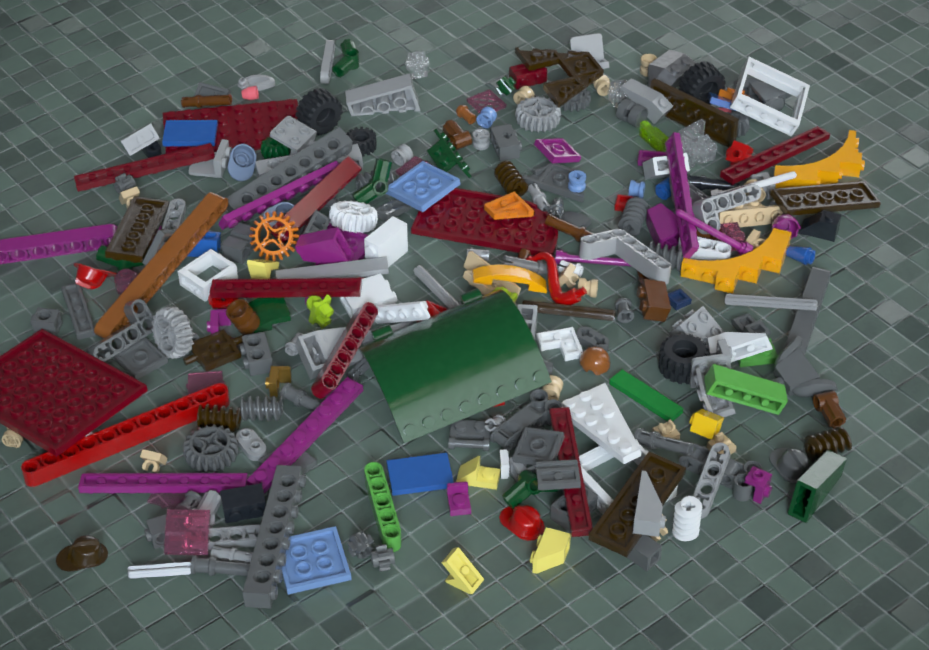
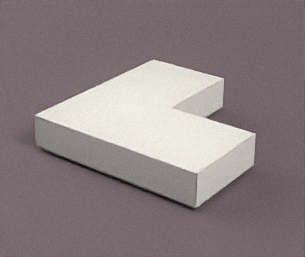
M573 327L536 333V340L541 351L560 348L565 361L580 359L583 350Z

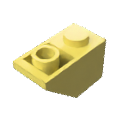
M546 527L544 534L538 537L537 550H533L530 557V563L533 564L532 573L537 574L564 563L570 549V533Z

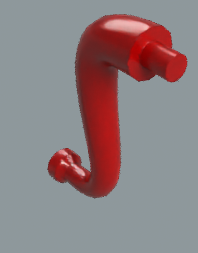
M540 252L534 256L526 257V260L535 262L538 260L546 261L549 293L556 304L573 305L581 301V296L587 294L584 287L578 290L572 288L562 292L555 258L550 253Z

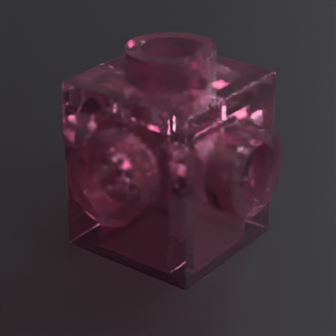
M738 222L720 224V232L738 242H745V234L743 231L741 232ZM731 246V251H737L736 248Z

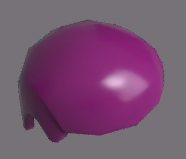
M782 214L775 218L771 227V231L773 228L792 232L791 239L797 237L798 231L801 229L797 219L790 214Z

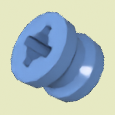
M484 107L477 116L476 121L482 128H489L497 118V113L491 107Z
M579 170L570 172L568 176L569 190L578 193L584 191L586 188V174Z
M631 180L628 196H636L643 199L645 182L641 181L638 183L635 180Z

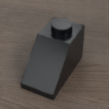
M825 210L803 220L799 234L835 242L842 214Z

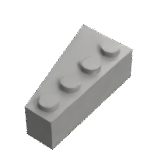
M410 73L345 91L346 103L351 116L373 115L374 112L388 114L389 111H399V113L406 112V110L420 111L419 99Z

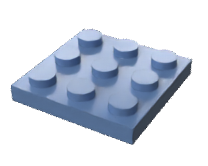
M422 161L388 185L386 194L424 212L458 187L460 179Z
M336 526L290 536V549L286 550V565L281 568L287 594L351 580V573Z

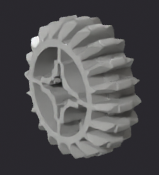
M531 96L530 99L525 98L524 101H520L515 111L517 124L520 125V128H525V131L531 130V133L543 131L545 133L546 130L551 131L552 128H556L560 121L561 112L560 108L550 98Z
M165 307L157 311L156 315L153 316V328L151 330L153 331L154 335L152 337L155 338V344L158 345V349L167 358L178 359L189 354V351L192 350L191 345L194 344L192 340L194 335L192 334L193 329L190 327L191 322L187 320V315H184L183 310H179L178 307Z

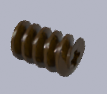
M503 161L498 164L494 175L507 194L515 192L518 196H523L528 190V184L511 161Z
M206 404L205 409H202V405H200L197 413V425L202 429L206 424L208 427H212L215 424L217 428L223 425L224 429L229 428L231 432H235L241 424V407H238L236 413H234L232 406L226 412L225 406H222L221 410L218 411L217 405H214L212 410H210L209 404Z
M836 427L835 429L808 435L805 438L804 446L807 456L811 461H814L815 456L819 459L828 450L836 454L837 450L840 453H843L845 449L850 451L852 449V442L848 432L843 427Z

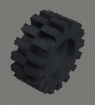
M355 127L354 130L350 129L346 133L353 141L352 145L358 144L362 157L365 154L370 155V152L374 153V150H376V133L372 129L369 130L368 127L365 129L360 127L358 129Z

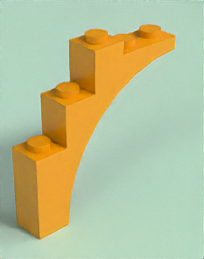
M849 130L848 138L844 145L836 153L823 160L805 165H775L774 176L792 171L797 174L794 179L776 183L775 189L836 184L838 179H842V176L859 177L860 170L864 171L865 160H862V153H859L858 149H856L859 144V138H856V131Z
M773 228L770 236L762 245L751 252L730 259L707 261L684 258L681 266V277L715 284V290L733 294L738 279L757 284L761 270L780 274L787 248L790 246L792 232Z

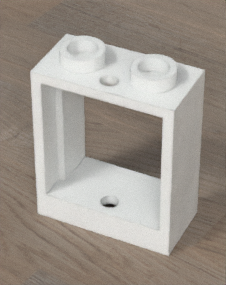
M212 249L178 271L180 285L203 301L208 300L212 279H238L236 264ZM212 265L221 270V272L206 282L197 277V275Z

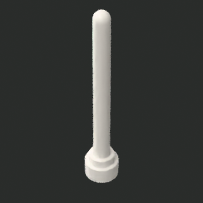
M792 171L746 185L756 184L762 188L794 179L797 174ZM715 189L711 191V195L713 196L732 189L725 191Z

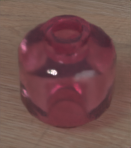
M123 269L115 275L114 283L119 295L137 277L138 274L135 271Z

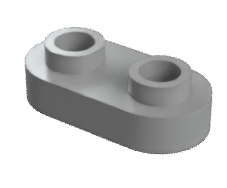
M244 428L236 433L238 446L248 459L258 461L267 454L265 443L254 430Z

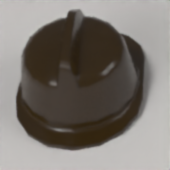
M90 535L78 537L72 545L65 547L58 553L56 564L61 570L67 572L96 567L105 562L108 557V551L102 543H99L98 539Z

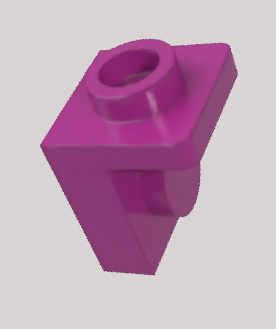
M467 482L447 484V501L450 516L471 514Z

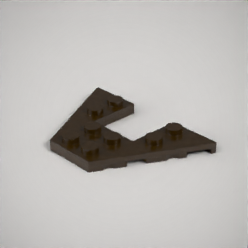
M515 47V54L529 71L559 64L570 77L543 83V90L558 108L602 77L604 69L590 52L568 51V53H558L557 50H540L537 48H533L532 51H525Z

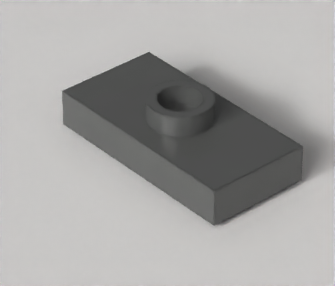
M394 199L375 208V210L377 211L378 218L387 221L392 216L397 217L409 211L410 206Z

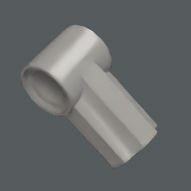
M209 490V492H205L197 509L193 508L188 518V525L190 527L198 529L213 528L215 514L221 505V496L216 491Z

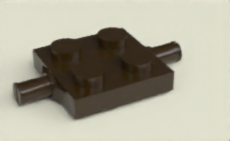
M223 329L193 341L194 344L191 345L193 354L183 358L184 364L187 366L193 362H198L207 372L240 359L241 352L236 345L242 343V336L245 335L242 334L232 338Z

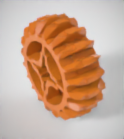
M273 211L272 217H270V214L266 212V219L260 215L259 219L261 222L254 221L257 228H250V230L255 232V234L249 235L250 238H255L250 244H257L253 250L255 252L261 250L259 252L260 257L266 253V260H269L271 255L273 261H276L277 255L280 260H283L282 254L285 253L289 257L290 254L287 251L289 249L292 252L295 251L291 246L297 243L294 241V238L298 239L300 237L298 234H294L299 229L298 227L292 228L295 225V221L288 223L290 216L287 215L283 219L284 213L280 212L277 217V212ZM276 221L285 225L282 228L273 229L269 223ZM263 227H265L267 236L261 242L260 233ZM270 230L276 234L279 233L277 240L280 243L274 239L270 240V237H272ZM288 230L289 240L287 244L284 245L282 242V236ZM275 243L280 250L269 251L264 247Z

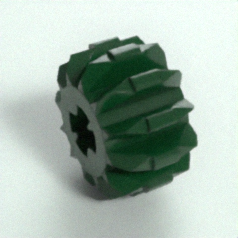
M266 137V140L262 141L260 150L264 160L289 156L290 148L273 138Z

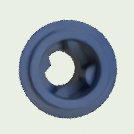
M789 246L786 256L804 265H811L815 259V250H812L811 247Z

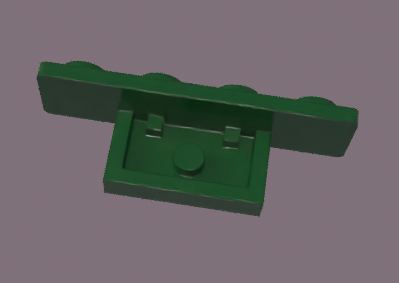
M435 129L434 132L440 140L429 148L427 152L438 168L447 172L458 164L468 178L472 177L469 173L470 167L465 161L461 162L463 160L462 156L458 151L454 152L456 148L450 141L447 142L449 140L447 135Z

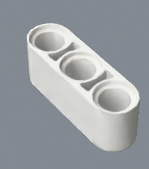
M697 237L699 249L690 258L707 261L730 259L731 246L725 242ZM679 238L678 250H679V248H682V247H681L680 238Z

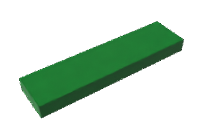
M623 369L609 379L611 386L667 422L670 419L673 422L683 413V407Z

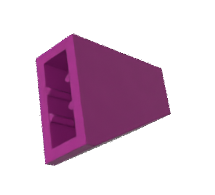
M662 203L648 209L646 225L655 246L661 243V249H663L665 244H667L668 250L672 246H677L680 235L676 214Z
M338 227L300 235L295 246L297 253L303 261L321 264L352 261L355 255Z

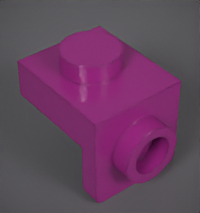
M227 309L210 310L207 332L213 334L220 331V326L231 325V321L226 316Z
M757 467L751 468L745 478V483L755 487L753 501L761 504L765 497L768 498L773 488L770 486L772 474Z

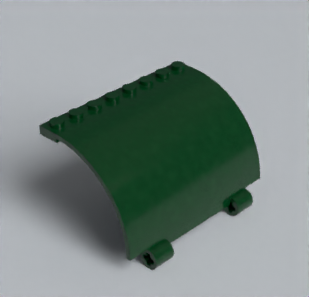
M477 288L460 295L461 305L431 316L428 320L419 321L394 332L389 324L371 331L373 341L359 347L358 350L368 362L384 394L403 443L552 382L526 321L516 304L505 291L499 289L482 296Z

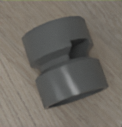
M623 99L616 111L618 119L628 122L636 128H640L648 116V109L646 107L636 104L629 99Z

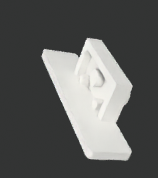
M426 301L376 306L378 315L375 322L377 324L428 320L431 316L427 311L428 305Z

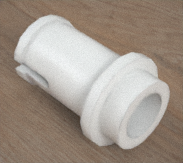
M564 260L560 262V265L566 267L570 264V262ZM580 263L573 264L576 267L573 273L581 277L584 267ZM559 266V272L565 269L564 267Z

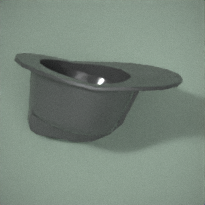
M778 448L770 454L771 464L790 483L797 484L798 479L810 468L806 454L798 449Z

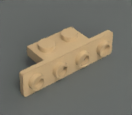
M756 200L719 212L720 229L772 224L775 218L782 215L783 212L778 205L765 206Z
M473 251L468 252L464 263V268L468 271L464 272L463 278L469 282V285L478 288L484 296L492 293L495 288H501L502 286L509 292H515L519 295L521 288L514 282L493 279L492 285L473 283V269L490 264Z

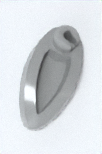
M251 75L243 79L240 78L238 80V87L243 90L247 87L257 86L258 91L274 87L275 80L267 75Z

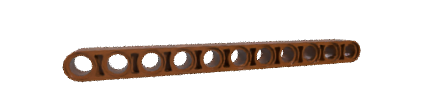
M209 192L97 322L94 328L95 335L106 338L130 323L124 313L125 304L137 299L145 301L146 304L225 212L228 207L227 198L213 192ZM134 304L133 309L135 313H137L138 308Z

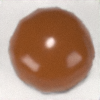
M588 347L581 353L579 359L580 365L585 372L591 370L595 375L607 372L611 364L608 353L601 347Z

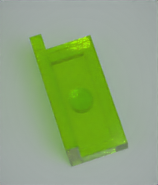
M648 121L640 122L639 136L654 150L665 152V142L669 137L659 128L653 127Z

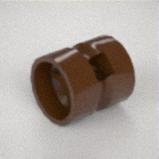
M235 300L227 307L226 316L241 334H251L259 327L260 318L246 300Z

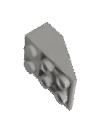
M346 327L317 330L297 338L295 346L310 380L318 376ZM357 350L349 366L355 365L363 359L359 350Z

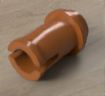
M460 105L456 109L457 116L462 117L468 124L471 125L476 121V115L470 112L466 105Z

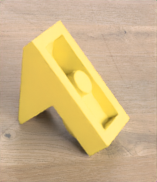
M266 259L248 260L247 265L251 279H270L271 270L278 269L279 262Z
M477 456L460 466L456 482H467L468 486L497 490L501 469L480 466V456Z
M459 547L453 548L442 561V564L450 573L445 582L468 594H473L484 580Z

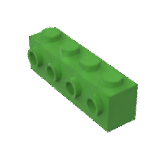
M716 364L711 366L704 377L706 394L777 415L780 414L788 402L784 384Z

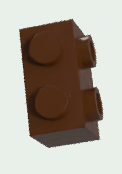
M644 279L641 286L637 289V297L640 300L639 308L642 311L643 319L665 322L671 310L666 283L664 281Z

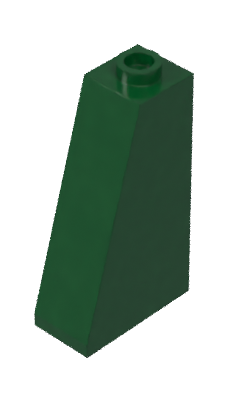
M830 450L819 458L798 479L788 515L807 523L842 476L847 458Z

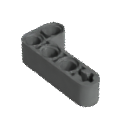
M137 299L127 302L124 306V313L130 323L91 346L86 353L105 362L153 332L151 328H153L152 321L154 319L145 301ZM134 304L138 308L137 313H135L133 309ZM143 321L147 324L146 330L143 328ZM128 330L132 334L131 339H129L127 336ZM112 340L116 342L115 349L111 345Z

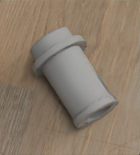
M473 247L467 249V255L469 251H473L485 261H489V250L473 249Z
M298 332L290 342L286 343L285 352L288 355L294 356L298 354L295 346L297 338L304 334Z
M496 415L485 421V423H489L485 425V428L490 432L494 431L506 419L502 415Z

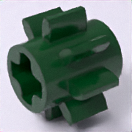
M505 75L496 82L498 85L496 90L500 95L504 93L507 96L516 89L514 86L516 82L512 77L507 78Z

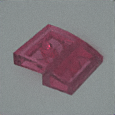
M167 509L164 554L208 555L210 510Z

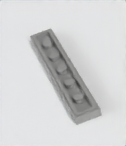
M387 257L276 270V279L358 278L374 276L380 273L381 275L389 274Z

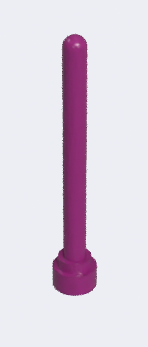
M681 209L675 211L678 217L736 248L739 255H744L753 250V245L750 243L738 242Z
M556 250L555 261L557 265H560V262L564 260L566 262L632 267L622 258L600 257L593 260H584L579 255H570L567 252H563V250Z

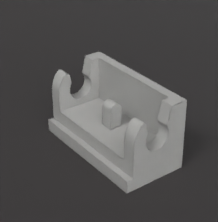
M148 123L121 139L120 142L131 156L160 138L152 124Z

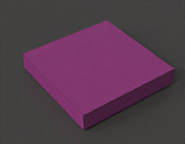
M563 138L535 140L534 145L551 163L580 162L581 156Z

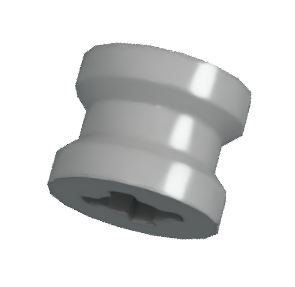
M477 129L473 132V147L475 149L485 150L489 148V131Z
M401 144L398 149L392 151L391 157L397 165L403 166L406 161L413 158V152L409 146Z

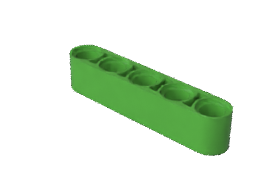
M370 462L364 467L365 485L382 544L387 545V549L392 548L393 552H396L402 546L401 528L382 465L377 462Z

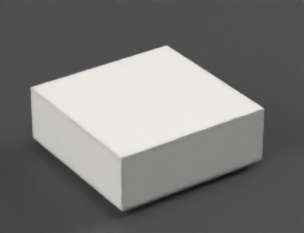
M500 450L501 479H508L509 456L507 450Z

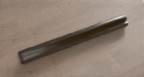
M528 300L522 302L525 305H537L538 313L607 321H614L616 314L615 310Z

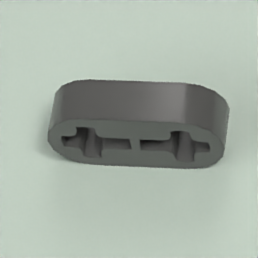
M590 327L578 328L577 338L582 346L586 348L592 346L601 347L606 352L608 351L609 340L606 336Z

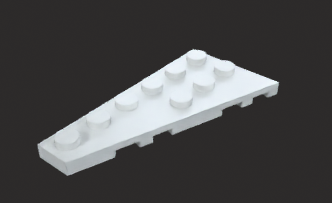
M606 383L561 402L562 408L570 407L573 425L620 462L625 464L641 456L640 448Z

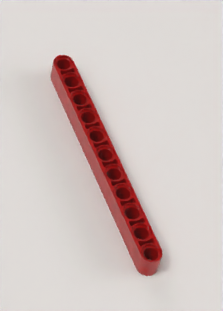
M222 383L214 384L83 437L57 457L50 452H46L26 460L21 465L25 484L30 487L41 485L197 421L200 405H202V409H205L206 404L210 405V410L213 409L214 405H217L218 411L221 410L222 406H225L226 409L230 404L228 387Z

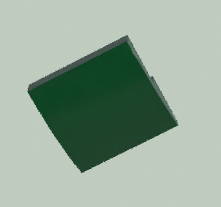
M284 297L257 298L248 303L260 318V325L253 333L272 330V324L291 321V315Z

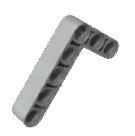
M613 229L587 235L580 240L579 257L584 260H593L616 254L648 279L664 281L666 284L669 283L671 263L624 230Z

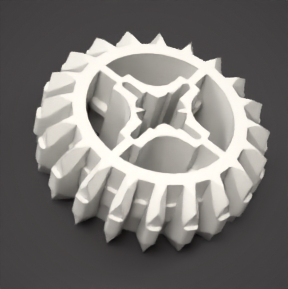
M344 200L343 202L338 201L331 206L329 218L331 219L330 223L332 226L338 227L342 231L364 233L374 230L378 221V214L375 208L369 204Z

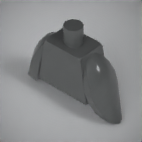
M755 77L746 78L743 87L745 94L777 111L782 110L785 105V98L790 97L789 93ZM736 80V81L733 82L735 89H736L738 80Z
M796 335L794 340L776 358L774 363L775 379L771 381L784 384L786 393L789 396L812 397L814 394L833 390L838 391L834 381L820 379L819 374L801 352L800 348L803 338Z

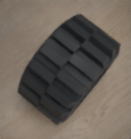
M701 61V63H695L694 66H690L684 72V76L681 77L682 81L679 82V90L711 105L707 98L709 92L719 95L720 89H725L726 81L724 80L725 77L713 64Z
M316 88L313 91H309L299 101V106L296 108V116L298 121L317 131L316 135L319 136L327 134L328 131L333 130L334 126L338 125V121L341 120V115L343 114V107L340 104L341 102L329 91L323 88Z
M681 333V335L674 334L673 337H667L660 346L658 363L660 373L664 374V378L670 379L673 383L690 384L692 359L709 356V348L704 341H701V338L694 337L692 334L685 335V333Z

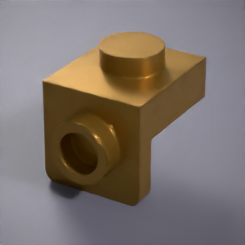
M271 366L270 375L266 377L265 381L270 397H278L280 383H291V367Z

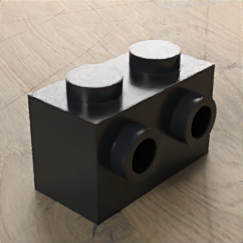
M262 483L220 491L225 523L259 518L264 515L266 501Z

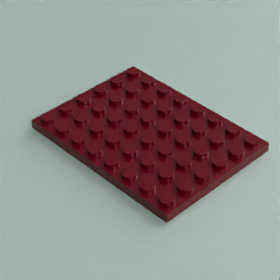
M40 329L0 356V424L56 457L148 391L146 384L44 329Z

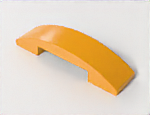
M488 265L478 267L472 271L473 283L492 285L493 279L527 284L528 291L547 293L546 280L525 268L512 265Z

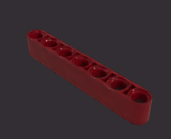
M348 156L287 212L283 219L287 215L290 216L288 223L295 221V225L292 228L298 227L300 230L314 211H320L358 175L362 167ZM277 222L272 228H282L285 224ZM270 230L271 235L278 239L279 233L276 234ZM288 230L282 236L283 244L289 240Z
M366 302L353 314L312 384L311 391L315 397L323 399L337 387L378 315V309L373 303Z

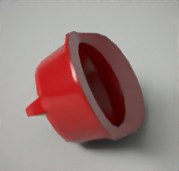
M74 263V266L77 268L75 283L87 289H97L102 285L107 276H118L114 272Z
M519 505L513 510L508 506L501 511L499 516L500 523L520 539L533 541L538 539L539 535L544 534V522L534 507Z

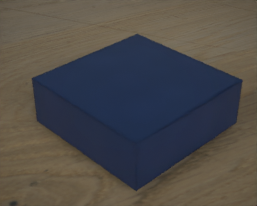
M681 288L668 294L670 305L676 311L691 304L692 299Z

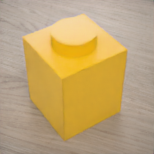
M701 409L692 414L690 418V431L712 440L720 432L724 417Z

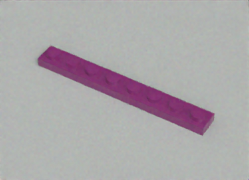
M673 132L665 142L675 209H681L694 216L685 167V156L682 149L683 144L680 133ZM677 216L683 258L690 259L699 249L697 229L693 224Z
M336 160L223 215L218 225L222 230L228 227L231 229L240 221L249 220L256 213L262 214L270 206L281 203L285 199L290 200L299 192H306L311 186L318 185L339 163Z
M347 377L247 479V485L262 483L265 494L272 485L277 465L291 466L363 392V385Z
M82 473L78 488L79 493L154 494L187 493L188 491L205 493L209 492V490L220 493L221 490L247 486L248 474Z

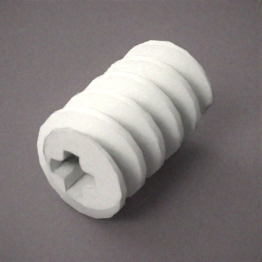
M686 496L675 505L672 533L676 539L691 541L698 537L702 514V503L699 499L693 496Z

